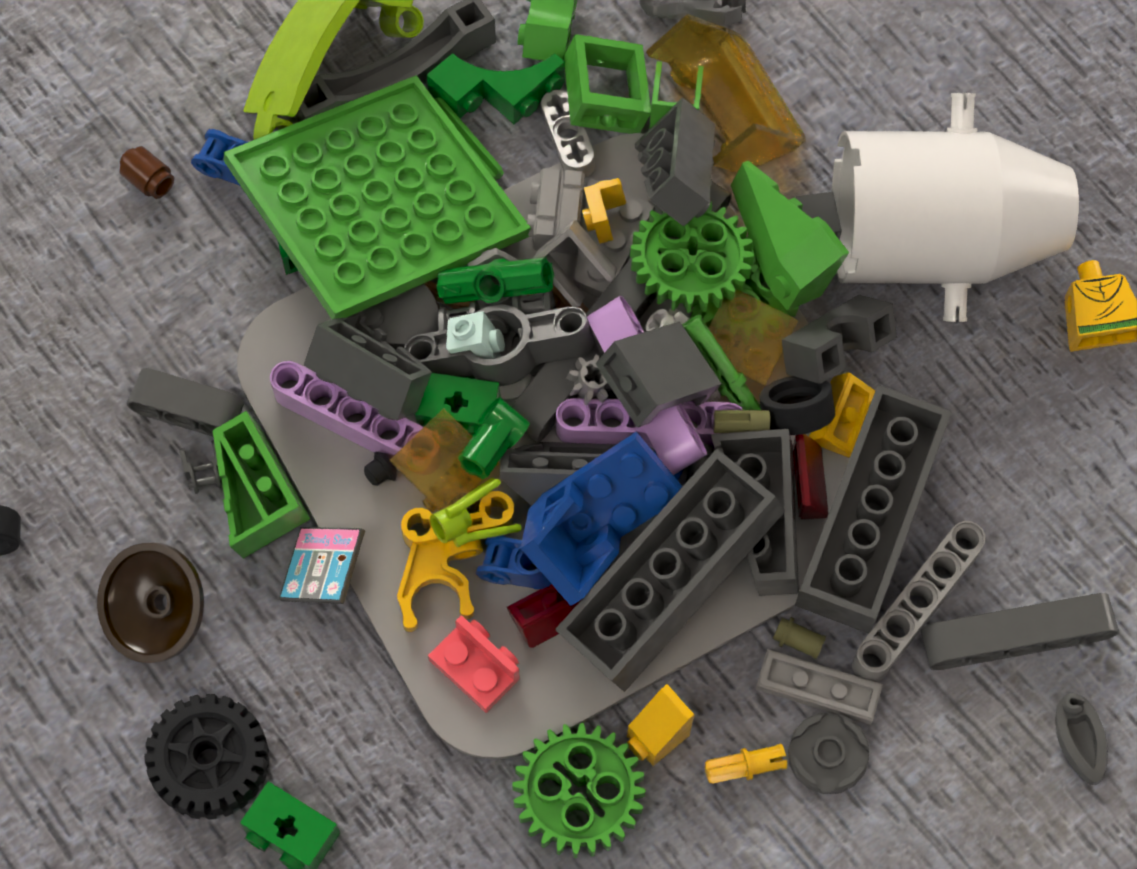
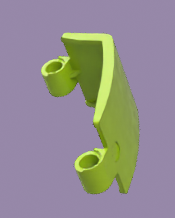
M298 0L269 45L257 70L243 111L245 113L257 114L253 133L254 140L273 133L276 127L280 130L293 125L292 122L277 116L294 117L297 114L326 52L354 8L381 7L379 17L381 31L388 37L412 38L422 31L424 25L423 15L418 8L412 5L413 0ZM400 15H402L404 19V25L402 29L399 26Z

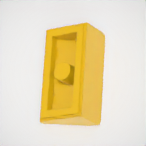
M850 372L834 376L831 379L830 384L832 387L835 417L830 424L809 434V437L822 448L848 458L852 454L876 391Z

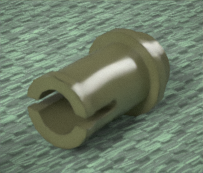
M782 617L773 636V639L779 642L778 646L782 647L785 644L817 659L826 636L794 623L795 618L791 617L790 620Z

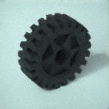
M206 694L205 698H200L199 695L190 696V701L184 703L182 700L174 704L175 708L172 711L166 709L160 715L162 718L160 723L155 722L152 726L151 738L147 737L145 745L147 753L144 754L146 771L157 794L176 812L182 815L187 814L195 819H200L201 817H206L208 820L217 819V815L221 814L226 817L234 814L233 810L237 807L240 809L248 804L247 800L251 796L254 798L259 792V785L261 783L264 784L267 776L266 768H269L267 740L257 719L241 703H235L232 698L226 696L218 698L215 694ZM206 749L217 750V756L213 762L205 765L198 763V757L202 751Z

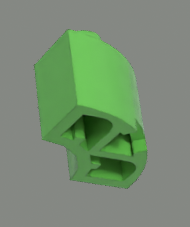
M526 0L531 2L526 24H520L518 32V45L523 46L522 57L544 61L555 53L564 61V55L570 45L572 19H575L577 0Z

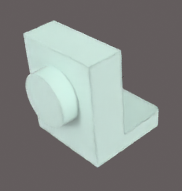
M484 311L453 317L448 320L446 348L449 353L454 354L471 350L475 356L483 359H496L500 356V352L504 351L505 343L502 332L499 329H495Z

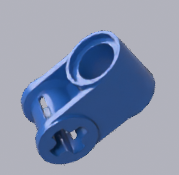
M207 130L205 134L206 141L200 153L195 154L191 159V164L197 171L206 176L219 178L240 186L224 163V152L248 142L229 136L219 130Z
M503 535L485 539L487 549L482 565L478 566L476 570V575L479 578L494 584H510L533 589H544L551 585L539 569L528 571L529 566L533 562L520 549L522 540L512 539Z

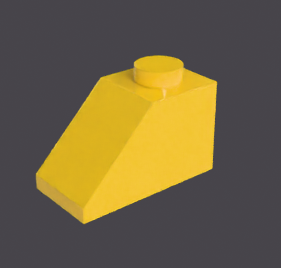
M668 684L659 690L628 725L627 737L630 739L627 743L630 750L639 760L643 761L646 758L652 766L657 764L690 736L694 713Z

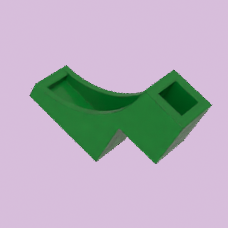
M452 53L427 74L428 91L434 99L437 97L443 98L459 118L463 117L467 112H474L481 105L483 99H485L510 122L515 124L523 116L529 117L532 115L546 93L561 89L565 82V62L554 53L544 61L528 68L514 71H493L471 65Z

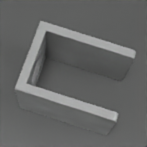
M574 219L543 245L533 258L546 257L552 263L555 275L553 279L554 286L573 307H579L585 295L550 256L549 252L569 236L608 282L614 278L617 268Z

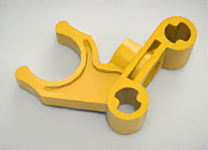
M492 491L484 496L479 504V512L470 514L472 526L467 528V533L512 525L514 521V503L511 497L501 491ZM499 506L505 510L502 512L501 519H492L488 516L491 514L492 507ZM424 508L409 510L401 521L404 542L411 549L397 593V601L403 614V627L407 632H413L418 628L417 619L412 611V602L415 594L422 587L429 584L441 583L449 586L457 593L460 600V616L462 615L466 620L474 616V607L469 595V581L460 571L448 566V562L471 558L483 552L481 540L470 541L460 547H456L453 540L445 544L442 543L432 529L430 522L432 513ZM416 523H422L424 529L430 528L423 536H417L415 530L409 531Z

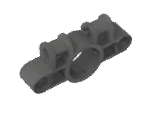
M551 290L550 292L527 296H512V306L497 304L480 309L478 302L474 301L470 302L468 307L448 310L446 307L439 308L438 331L413 336L407 341L404 349L432 373L457 377L474 376L478 380L499 382L500 386H507L525 378L534 369L536 364L586 355L594 347L595 337L586 313L578 307L557 309L555 297ZM484 311L495 329H499L502 334L513 331L519 334L520 342L514 350L496 359H483L475 356L471 350L451 354L446 348L448 320L453 317Z

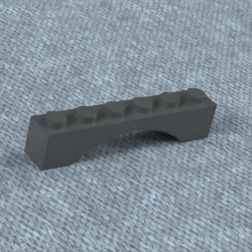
M462 0L445 9L417 37L388 56L350 71L315 76L295 118L298 122L415 75L418 76L421 82L426 80L427 74L452 53L464 60L495 44L494 17L482 0Z

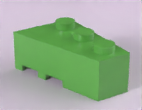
M247 411L212 430L219 476L222 478L225 497L223 500L224 510L227 513L230 535H228L230 547L244 559L310 520L307 511L260 426Z

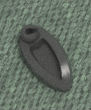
M1077 693L1067 694L1059 701L1056 710L1055 726L1058 742L1075 772L1088 784L1097 785L1103 780L1108 764L1106 732L1099 715L1085 697Z

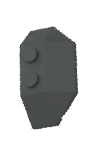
M538 442L522 445L516 449L510 448L501 457L500 479L532 506L544 492L617 444Z

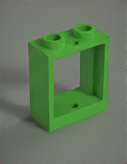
M575 34L564 55L571 125L628 134L640 133L651 115L643 45ZM587 65L626 71L629 98L590 92Z

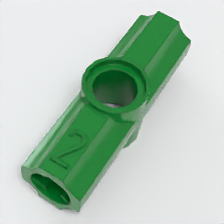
M546 257L516 261L498 258L489 264L440 271L436 287L439 298H442L445 304L476 300L494 303L502 297L550 292L553 289L555 275L552 263ZM491 275L499 281L500 286L492 281Z

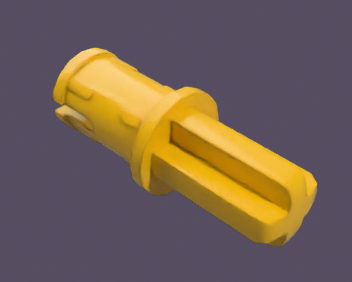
M781 743L752 751L742 748L738 754L707 760L704 768L708 782L711 784L742 777L752 780L753 775L787 769V760L782 759L783 756H786V753Z

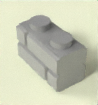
M543 168L540 170L539 182L532 181L530 204H537L536 215L528 214L527 224L531 227L528 235L533 237V249L536 251L574 219L581 225L585 173L582 171L565 170L562 172L560 169ZM568 236L551 252L576 254L578 253V246Z

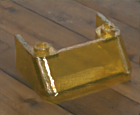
M687 14L646 51L650 58L666 62L670 65L672 69L670 75L681 87L687 86L696 90L698 65L704 66L701 99L727 140L721 145V151L713 157V166L738 172L743 162L750 161L753 165L759 167L795 151L806 142L802 129L748 42L736 31Z

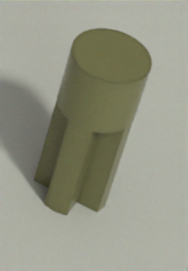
M714 410L713 413L714 433L770 430L769 410Z

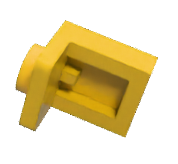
M619 178L599 181L594 185L584 187L589 208L582 210L588 232L596 231L599 244L614 240L606 210L623 206L627 203Z

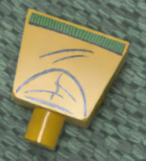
M1096 260L1081 263L1077 267L1080 280L1072 282L1065 295L1070 352L1137 342V300L1126 277L1122 274L1103 276L1100 264Z

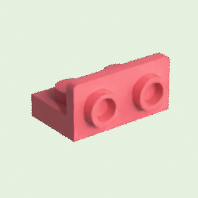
M461 615L455 621L456 628L428 655V659L487 713L520 680L519 668L517 667L519 661L506 647L502 646L498 649L488 640L490 634L479 622L474 619L468 622Z

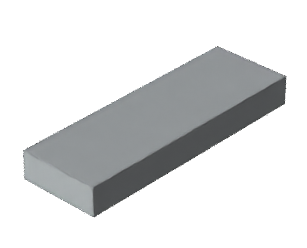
M767 649L756 690L871 725L883 684Z

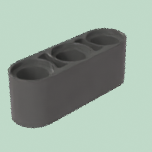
M143 368L130 394L127 406L145 417L213 437L212 430L241 414L244 401L237 395L225 390L154 369Z

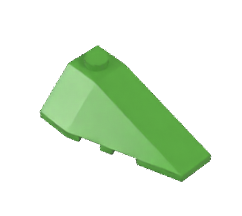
M750 161L743 162L730 186L745 227H747L749 238L753 241L752 246L765 282L770 287L772 294L789 311L822 296L848 256L849 251L824 220L819 216L812 219L802 211L803 204L795 197L787 199L780 193L778 184Z

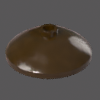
M154 542L140 543L124 549L109 563L99 584L97 611L100 625L110 644L119 653L131 660L142 663H157L177 656L193 641L203 618L204 593L195 567L184 554L166 544ZM164 596H166L167 599L166 608L163 605Z

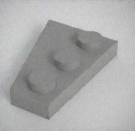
M588 177L587 186L594 185L599 181ZM624 192L627 202L625 205L606 210L614 240L599 244L596 231L588 232L584 216L581 225L616 266L617 272L614 278L630 259L633 233L639 232L640 221L645 220L649 222L650 211H655L654 204ZM585 198L584 209H587L589 206ZM578 247L574 283L580 290L599 298L614 278L608 282Z

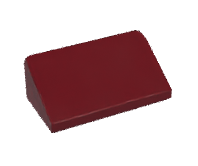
M806 434L795 435L793 460L798 515L801 520L827 518L829 512L822 448Z
M551 584L549 587L539 589L507 606V610L530 648H534L559 634L555 629L580 601L570 606Z

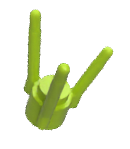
M490 478L454 504L430 516L431 526L437 538L444 544L453 540L456 547H460L470 541L519 532L522 526L515 524L467 533V528L472 526V520L466 508L501 484V481L495 478Z

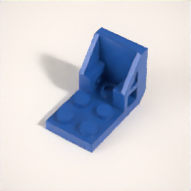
M636 431L544 492L528 509L520 549L572 606L587 595L619 554L621 537L660 513L683 486Z

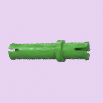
M698 314L683 323L682 326L722 383L717 389L720 395L726 396L730 403L739 405L743 410H761L760 404L745 384L747 378L742 372H737L720 344L702 320V316Z

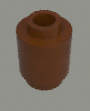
M145 147L131 148L120 159V175L144 195L159 199L172 188L175 178L171 174L170 168Z

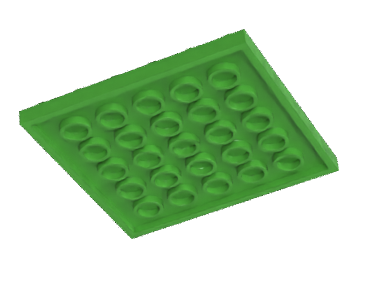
M417 75L224 152V163L331 319L347 318L437 278L440 271L465 266L480 257L484 251L494 248L501 250L530 237L528 235L531 230L529 224H527L526 220Z

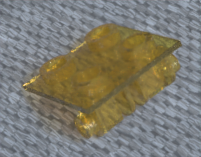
M736 290L735 298L732 301L724 297L722 306L715 314L709 330L737 372H742L746 377L765 386L783 352L781 340L792 334L799 320L740 290Z
M444 408L390 459V462L426 497L422 502L431 512H434L436 509L440 511L454 504L471 492L483 480L475 475H470L461 467V463L457 458L472 436Z

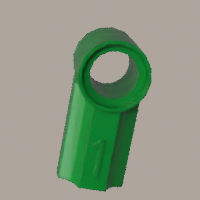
M501 397L495 399L482 413L477 422L479 428L457 458L461 463V467L466 472L481 479H485L490 475L506 450L510 449L520 440L530 425L527 419Z

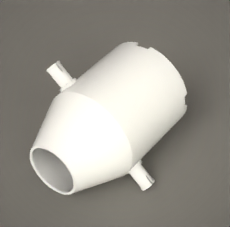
M951 93V127H947V132L843 131L837 145L838 147H844L842 159H834L832 191L842 229L840 241L849 251V254L836 275L840 283L941 284V287L945 288L943 321L956 322L958 320L959 322H966L967 288H971V284L988 283L1071 248L1078 224L1079 194L1076 175L1070 166L990 132H977V128H974V101L976 93Z

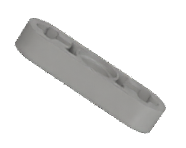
M553 90L550 93H546L541 100L542 114L563 171H582L585 173L586 178L594 172L596 164L594 150L585 127L571 125L567 91ZM555 106H560L563 109L564 116L558 117ZM566 129H573L578 132L576 136L569 139L559 136L560 132ZM578 150L582 162L577 163L573 159L572 152Z

